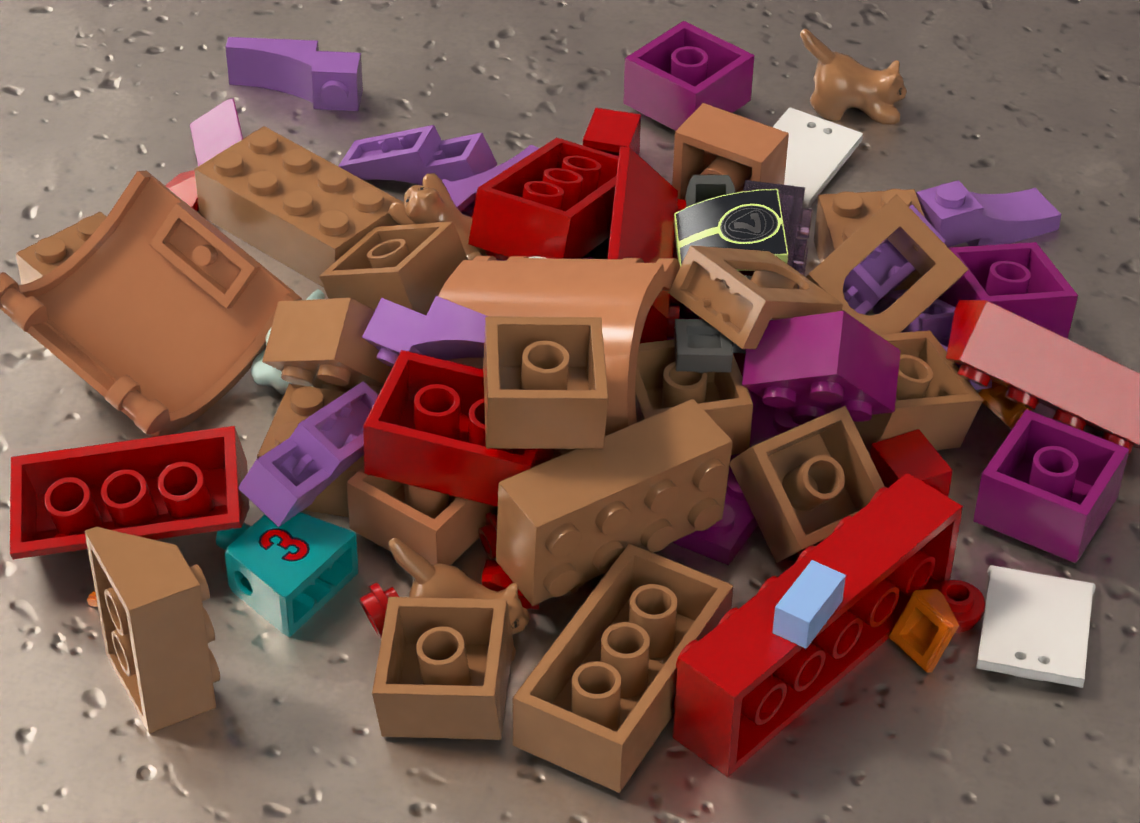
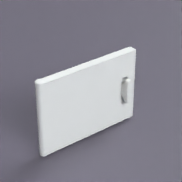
M789 107L773 126V128L789 133L783 201L810 209L818 195L821 194L863 141V133Z
M990 565L988 568V575L990 577L976 668L1010 674L1021 678L1083 688L1092 595L1096 589L1095 584Z

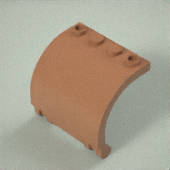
M147 170L136 172L101 225L75 253L57 268L33 282L18 285L7 273H0V309L11 318L12 322L24 332L29 333L104 396L107 402L118 411L121 410L134 421L138 428L152 437L173 434L194 422L213 407L249 371L254 359L266 348L265 337L272 327L278 302L302 300L298 294Z
M476 256L473 260H463L445 282L438 297L486 316L601 317L608 389L605 436L637 423L635 404L636 366L644 323L660 291L670 290L680 269V263L676 258H659L656 263H644L642 258L553 259L510 256L507 261H497L494 256ZM468 357L446 361L483 369L484 358ZM555 449L551 460L575 449Z

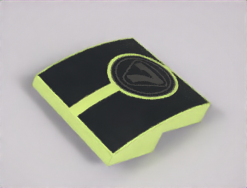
M778 189L752 190L722 195L701 201L674 213V228L680 267L691 245L770 251L786 264L788 262V249ZM736 269L737 271H755V270H739V269Z

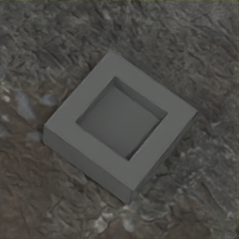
M675 319L674 347L676 371L699 373L732 371L733 350L730 339L703 319Z

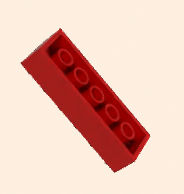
M908 472L889 488L886 486L880 488L868 505L853 517L850 515L844 517L838 523L833 533L817 546L811 545L800 554L795 564L780 576H772L767 579L758 593L740 608L734 607L723 616L717 627L702 639L692 640L683 648L676 661L677 682L676 697L673 703L675 710L673 738L728 778L889 639V634L915 590H930L937 583L951 579L963 506ZM811 560H814L845 574L846 577L841 604L807 648H803L772 633L774 612L778 602Z

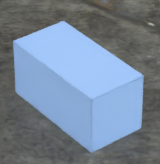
M811 560L775 606L772 633L803 648H807L841 604L846 575Z

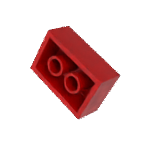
M401 350L363 425L364 474L498 507L499 482L551 460L555 449L486 448L483 369Z

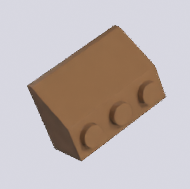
M100 527L85 530L106 655L148 733H153L215 709L216 701L213 683L220 681V672L215 657L208 648V643L215 641V632L211 619L202 603L210 599V592L201 568L197 564L189 567L178 546L175 544Z

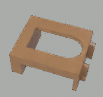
M896 194L815 267L806 278L844 304L841 311L847 312L876 334L901 333L933 302L947 292L969 269ZM888 239L922 277L888 309L880 314L869 316L860 314L852 309L844 298V280L858 264Z
M692 245L668 292L742 349L757 348L771 318L778 320L841 311L844 305L770 251ZM736 269L755 270L750 280Z

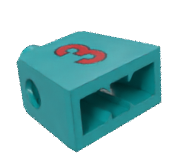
M301 512L280 527L264 514L252 526L244 522L242 528L221 530L216 535V545L226 551L227 579L231 591L287 637H291L359 573L356 533Z

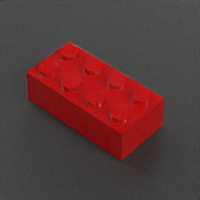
M556 137L477 188L468 244L484 249L486 255L494 256L499 260H507L510 256L581 259L610 237L619 156Z

